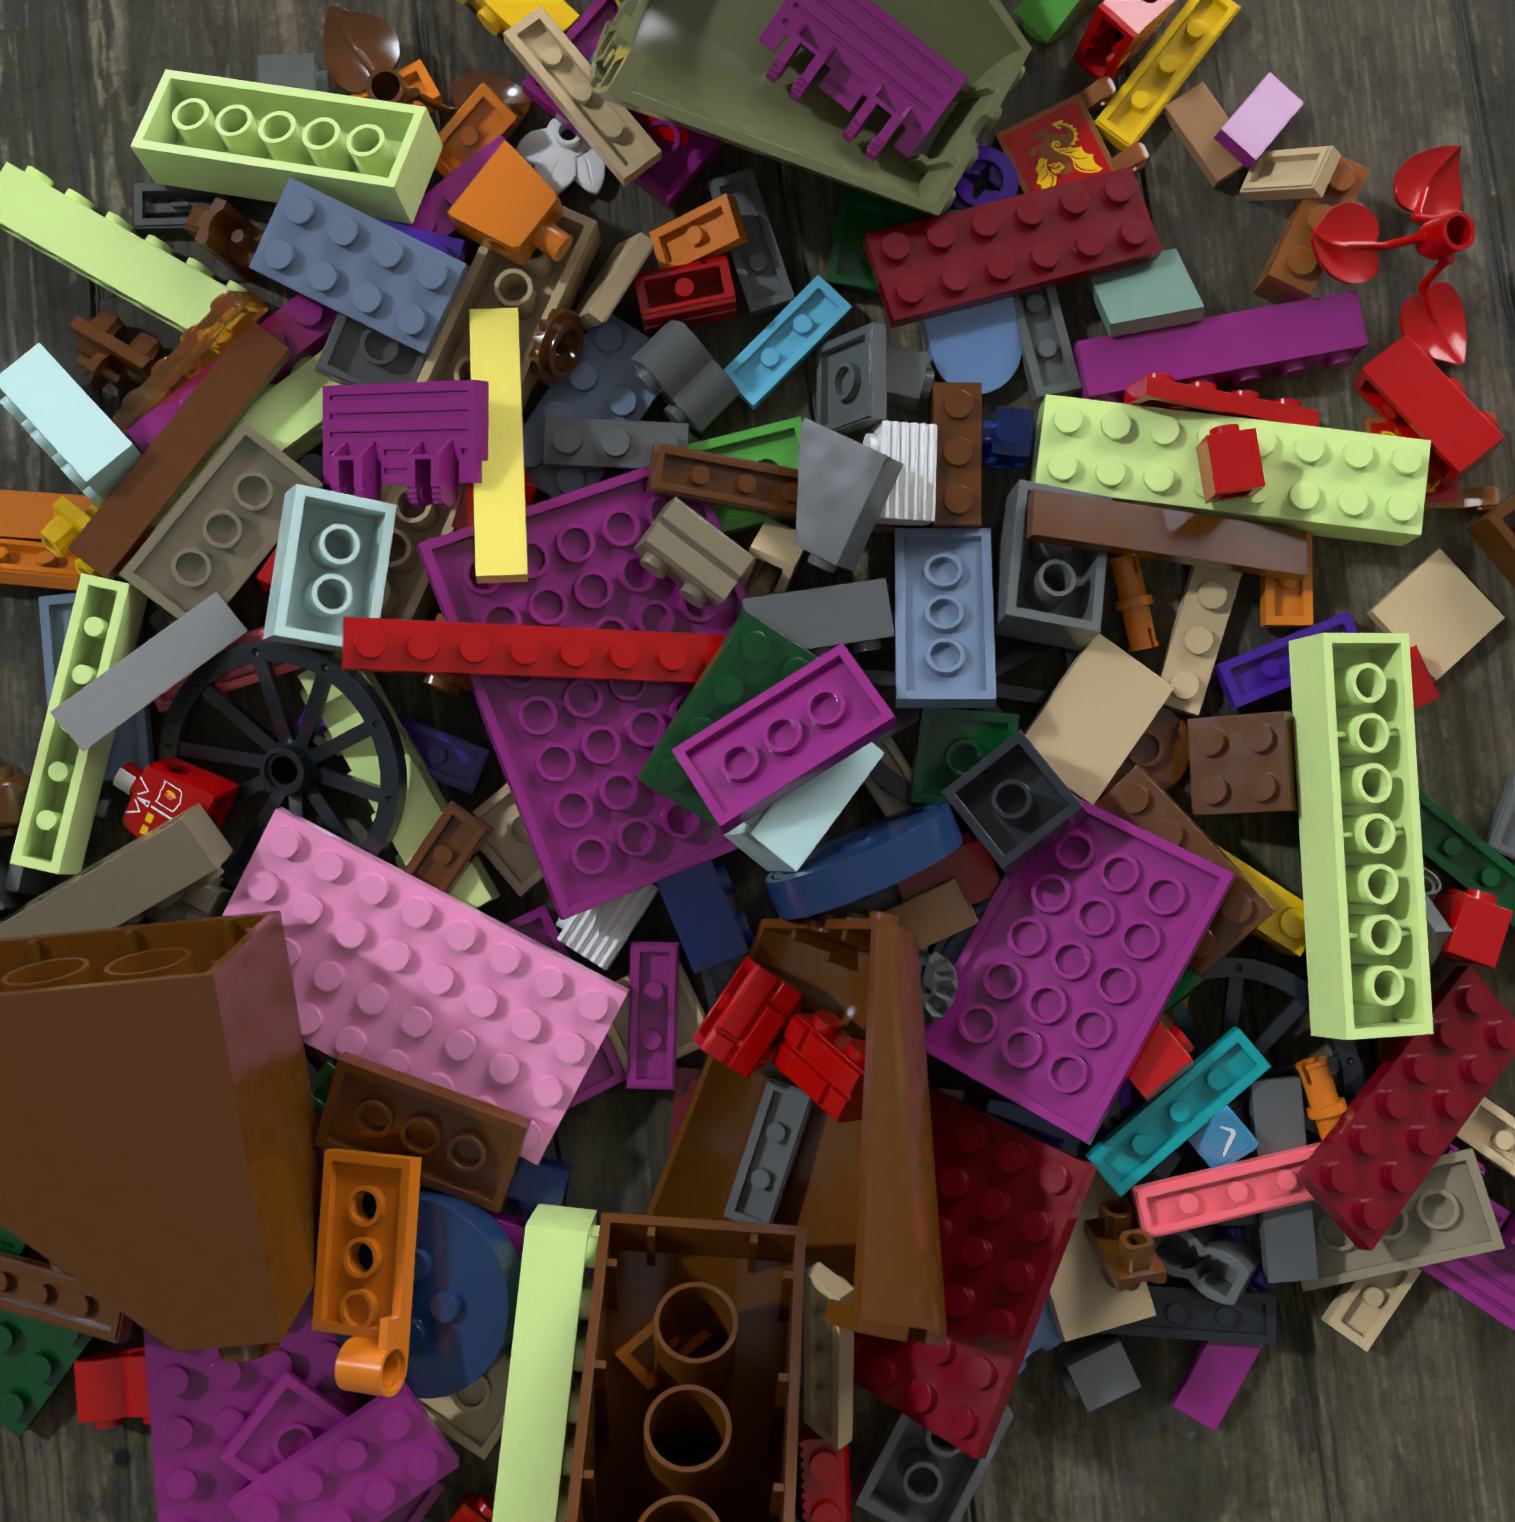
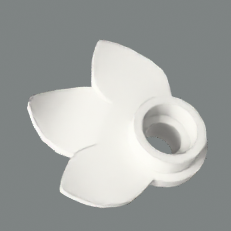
M555 118L549 122L547 128L531 131L520 140L516 151L531 167H534V170L557 195L567 189L573 181L591 194L597 195L600 192L605 179V163L579 137L576 136L572 140L562 139L560 135L567 128Z

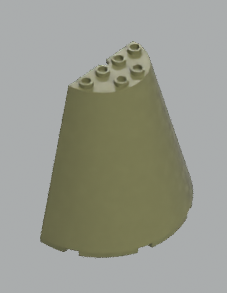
M618 0L620 2L617 8L618 13L613 22L607 21L596 46L590 70V85L595 88L594 93L608 102L931 216H939L951 206L956 196L954 188L963 173L973 166L978 158L979 149L977 148L976 138L981 130L987 132L997 123L1002 114L1000 106L1008 91L1013 89L1023 77L1025 72L1023 64L1032 48L1000 0H871L968 78L910 159L893 147L905 131L902 126L898 127L874 161L865 156L867 147L872 139L879 135L890 119L878 107L875 108L867 119L863 130L856 139L849 143L841 137L867 99L862 96L849 113L821 91L818 86L830 70L826 66L821 70L801 100L797 102L789 96L792 85L804 73L814 58L802 47L788 65L789 67L781 79L772 83L765 77L790 38L786 36L775 54L759 42L758 39L785 0Z

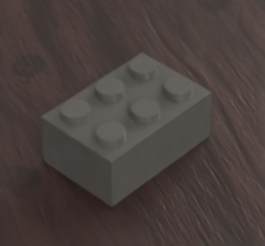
M1019 479L1002 504L993 589L994 635L1081 651L1101 631L1107 553L1026 541L1028 495L1033 489H1040L1111 501L1112 498Z
M1006 1404L985 1459H974L905 1414L891 1407L851 1484L855 1505L887 1522H960L1014 1417L1008 1404Z

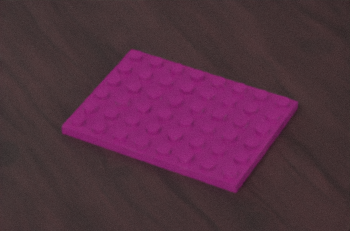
M650 465L527 506L528 582L477 584L474 525L418 543L416 546L446 622L728 635L738 619L735 604L741 599L748 597L739 578L722 604L712 609L705 605L701 609L686 601L679 593L682 587L667 575L664 579H660L642 567L640 564L642 556L636 553L634 548L662 508L673 499L646 493ZM681 500L723 533L713 505ZM466 675L560 920H565L738 849L735 844L724 836L722 829H719L641 782L636 776L695 684Z

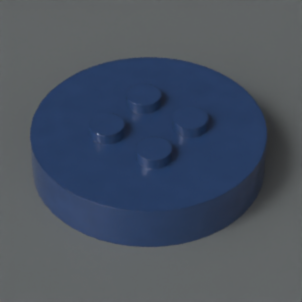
M935 801L880 818L826 841L813 849L797 872L772 871L766 876L764 882L781 919L803 918L859 899L875 896L888 889L889 886L942 860L955 851L963 843L964 839L947 801Z
M430 1188L420 1189L409 1356L405 1378L406 1384L416 1398L419 1399L445 1397L467 1388L494 1367L507 1353L513 1341L521 1271L517 1253L510 1239L489 1213L478 1205ZM377 1205L366 1210L364 1213L372 1219L376 1213ZM363 1243L359 1249V1260L364 1268L369 1270L373 1263V1254L371 1249ZM335 1333L341 1347L349 1338L354 1337Z

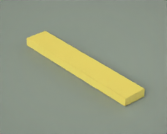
M518 308L469 309L471 380L489 382L488 461H482V483H473L477 584L528 582Z

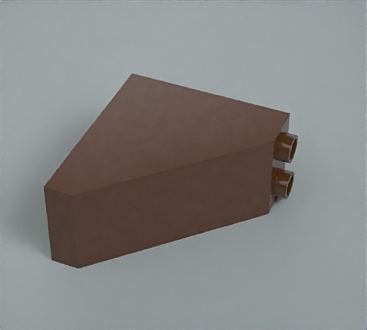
M280 910L0 938V1225L175 1351L217 1348L219 1358L231 1363L248 1362L270 1354L281 1344L315 1284L323 1178V1161L320 1156V1148L314 1146L318 1132V1123L310 1087L307 1060Z
M601 1212L565 1522H795L806 1226ZM654 1318V1334L631 1353L649 1374L652 1371L654 1373V1386L648 1390L615 1355V1351ZM705 1330L712 1334L687 1357L675 1352L698 1331ZM678 1334V1345L671 1349L667 1343H670L672 1338Z

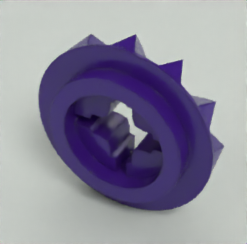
M978 146V158L973 166L963 173L954 188L956 196L950 208L962 210L1016 196L1019 181L1012 161L997 149ZM986 169L989 171L987 186L993 190L992 192L984 190L981 196L978 195L977 199H974V185L968 181L969 179L977 181L980 175L983 176Z

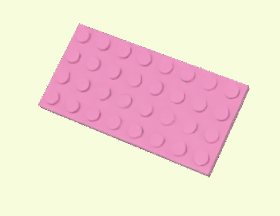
M283 807L276 808L222 916L280 910L303 1042L337 1060L346 1051L532 1119L520 1156L538 1165L622 1006L629 989Z

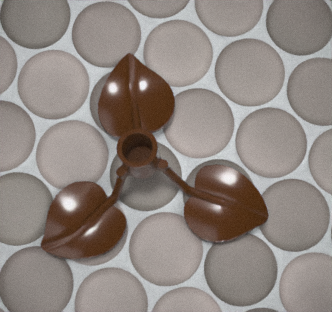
M330 5L328 8L323 31L325 62L332 79L339 87L349 93L359 94L367 90L370 99L413 105V101H419L445 115L454 116L483 82L520 117L517 123L504 136L506 141L514 135L532 107V100L522 92V87L504 76L485 71L470 72L456 79L451 86V98L454 106H447L421 93L416 87L410 88L402 75L396 70L401 57V43L397 33L389 23L372 14L350 11L335 5Z

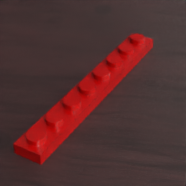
M344 617L342 621L341 671L696 684L727 635Z

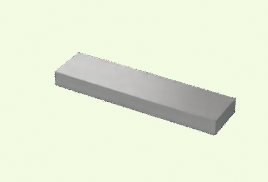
M215 592L50 713L84 752L245 634L247 629L220 595Z

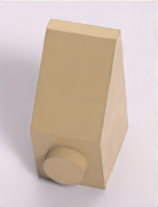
M766 518L748 552L754 558L740 577L748 598L788 592L805 552L804 549L795 545V529Z

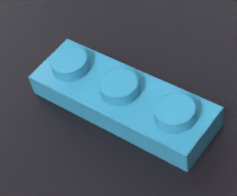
M817 275L724 369L739 389L740 394L738 396L753 411L851 313L852 306L820 275Z

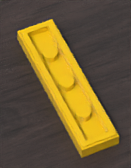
M1188 0L1094 123L1100 136L1120 151L1138 143L1162 113L1164 107L1169 104L1234 20L1241 7L1232 0Z

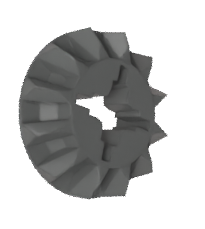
M919 950L921 984H925L926 988L931 991L930 994L922 993L924 1028L938 1022L951 1008L957 993L958 979L956 970L948 959L937 952L931 954Z

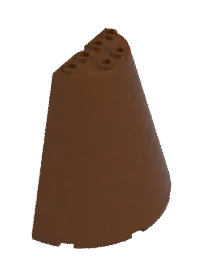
M841 911L838 917L826 913H818L810 917L792 920L762 919L748 956L789 981L804 994L800 1000L802 1004L801 1013H813L818 1010L828 1011L842 1020V1030L849 1036L866 1042L862 1120L838 1123L814 1102L775 1224L806 1226L805 1270L820 1262L836 1275L844 1277L854 1288L853 1303L829 1299L825 1317L826 1323L857 1333L905 1342H907V1338H910L925 1345H944L947 1323L918 939L909 931L899 927L901 918L877 911H870L869 917ZM782 1027L772 1042L775 1047L773 1055L779 1042L784 1040L783 1034L786 1030L784 1027ZM708 1055L646 1215L734 1221L723 1215L768 1077L773 1075L792 1082L772 1064L771 1059L763 1069H754L750 1077L746 1078L726 1064Z

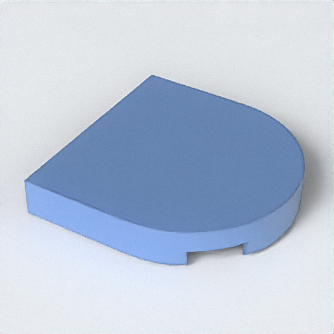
M1013 297L920 321L927 353H930V365L940 380L943 382L982 383L983 394L1000 388L1013 376L1022 356L1016 321L1017 312Z

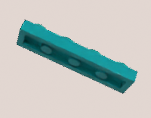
M1233 1026L1194 1060L1195 1066L1149 1103L1145 1102L1084 1155L1090 1163L1097 1166L1096 1170L1117 1195L1121 1197L1271 1067L1239 1028Z

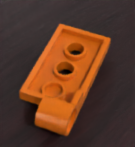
M339 1148L324 1150L312 1330L354 1336L343 1344L336 1359L335 1379L341 1390L391 1398L400 1391L405 1381L409 1356L422 1157ZM366 1192L371 1193L376 1200V1213L372 1219L364 1213L362 1207V1200ZM363 1243L371 1249L373 1254V1263L369 1270L365 1269L359 1260V1249Z

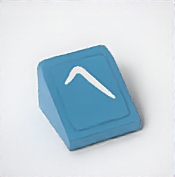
M1227 1105L1187 1139L1210 1168L1234 1163L1260 1145L1257 1139Z

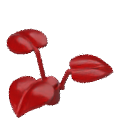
M1457 145L1439 146L1424 150L1407 159L1396 172L1393 183L1395 202L1403 210L1412 212L1411 221L1413 223L1422 224L1417 233L1384 242H1377L1379 225L1374 214L1365 205L1360 203L1343 202L1327 210L1313 228L1311 245L1318 264L1330 277L1345 284L1363 283L1377 274L1379 269L1377 251H1386L1415 244L1416 250L1421 256L1430 260H1438L1437 264L1418 284L1420 295L1412 296L1404 302L1400 313V328L1402 336L1407 334L1415 344L1419 343L1425 346L1432 354L1434 360L1452 365H1459L1465 362L1467 335L1464 309L1459 294L1453 286L1446 281H1437L1435 283H1432V281L1446 266L1455 262L1453 254L1469 248L1475 238V226L1472 219L1466 213L1459 211L1462 199L1459 171L1461 146Z

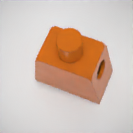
M505 140L447 212L455 231L520 265L525 264L537 248L554 261H559L567 253L573 241L572 236L556 225L564 213L559 196Z

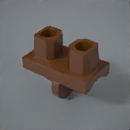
M215 197L210 208L198 203L195 204L184 224V229L195 236L194 240L239 278L252 282L255 271L249 268V265L264 231L254 226L223 199Z
M103 309L89 322L77 316L69 325L70 331L77 334L75 348L79 356L76 359V364L85 369L83 381L87 387L98 391L109 383L119 388L125 380L149 394L157 385L154 370L164 356L161 342L158 339L144 332L140 333L130 345H127L121 341V338L127 333L125 323L106 309Z
M1122 1198L1101 1202L1099 1204V1217L1084 1220V1233L1102 1263L1101 1273L1106 1283L1118 1291H1134L1139 1288L1140 1282L1166 1283L1167 1270L1154 1250L1155 1242L1148 1231L1140 1229L1134 1218V1209L1128 1199Z

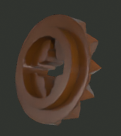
M565 308L562 310L552 309L547 319L540 320L537 336L532 337L535 343L534 348L529 353V358L533 360L531 373L539 378V382L549 386H557L570 376L578 365L583 351L584 335L581 319L576 312Z

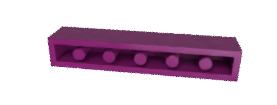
M1357 290L1206 317L1201 321L1115 337H1109L1108 335L1077 341L1072 352L1082 386L1077 393L1078 398L1123 403L1125 388L1143 379L1148 373L1170 374L1174 377V382L1184 384L1196 381L1214 384L1232 381L1233 386L1240 387L1260 381L1262 379L1261 375L1278 373L1279 378H1290L1307 372V367L1324 364L1326 370L1348 366L1354 362L1353 358L1368 346Z

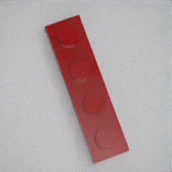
M1148 373L1143 379L1125 388L1124 404L1318 427L1320 411L1301 407V401L1289 398L1275 399L1273 401L1259 399V393L1251 390H1235L1231 393L1219 391L1216 384L1205 381L1190 382L1188 384L1174 382V377L1166 373Z

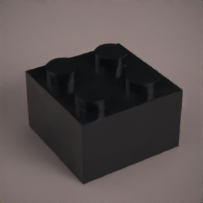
M1021 729L941 791L1009 878L1088 818L1084 806Z

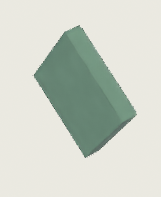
M1177 249L1162 251L1156 260L1084 278L1109 337L1203 320V302Z

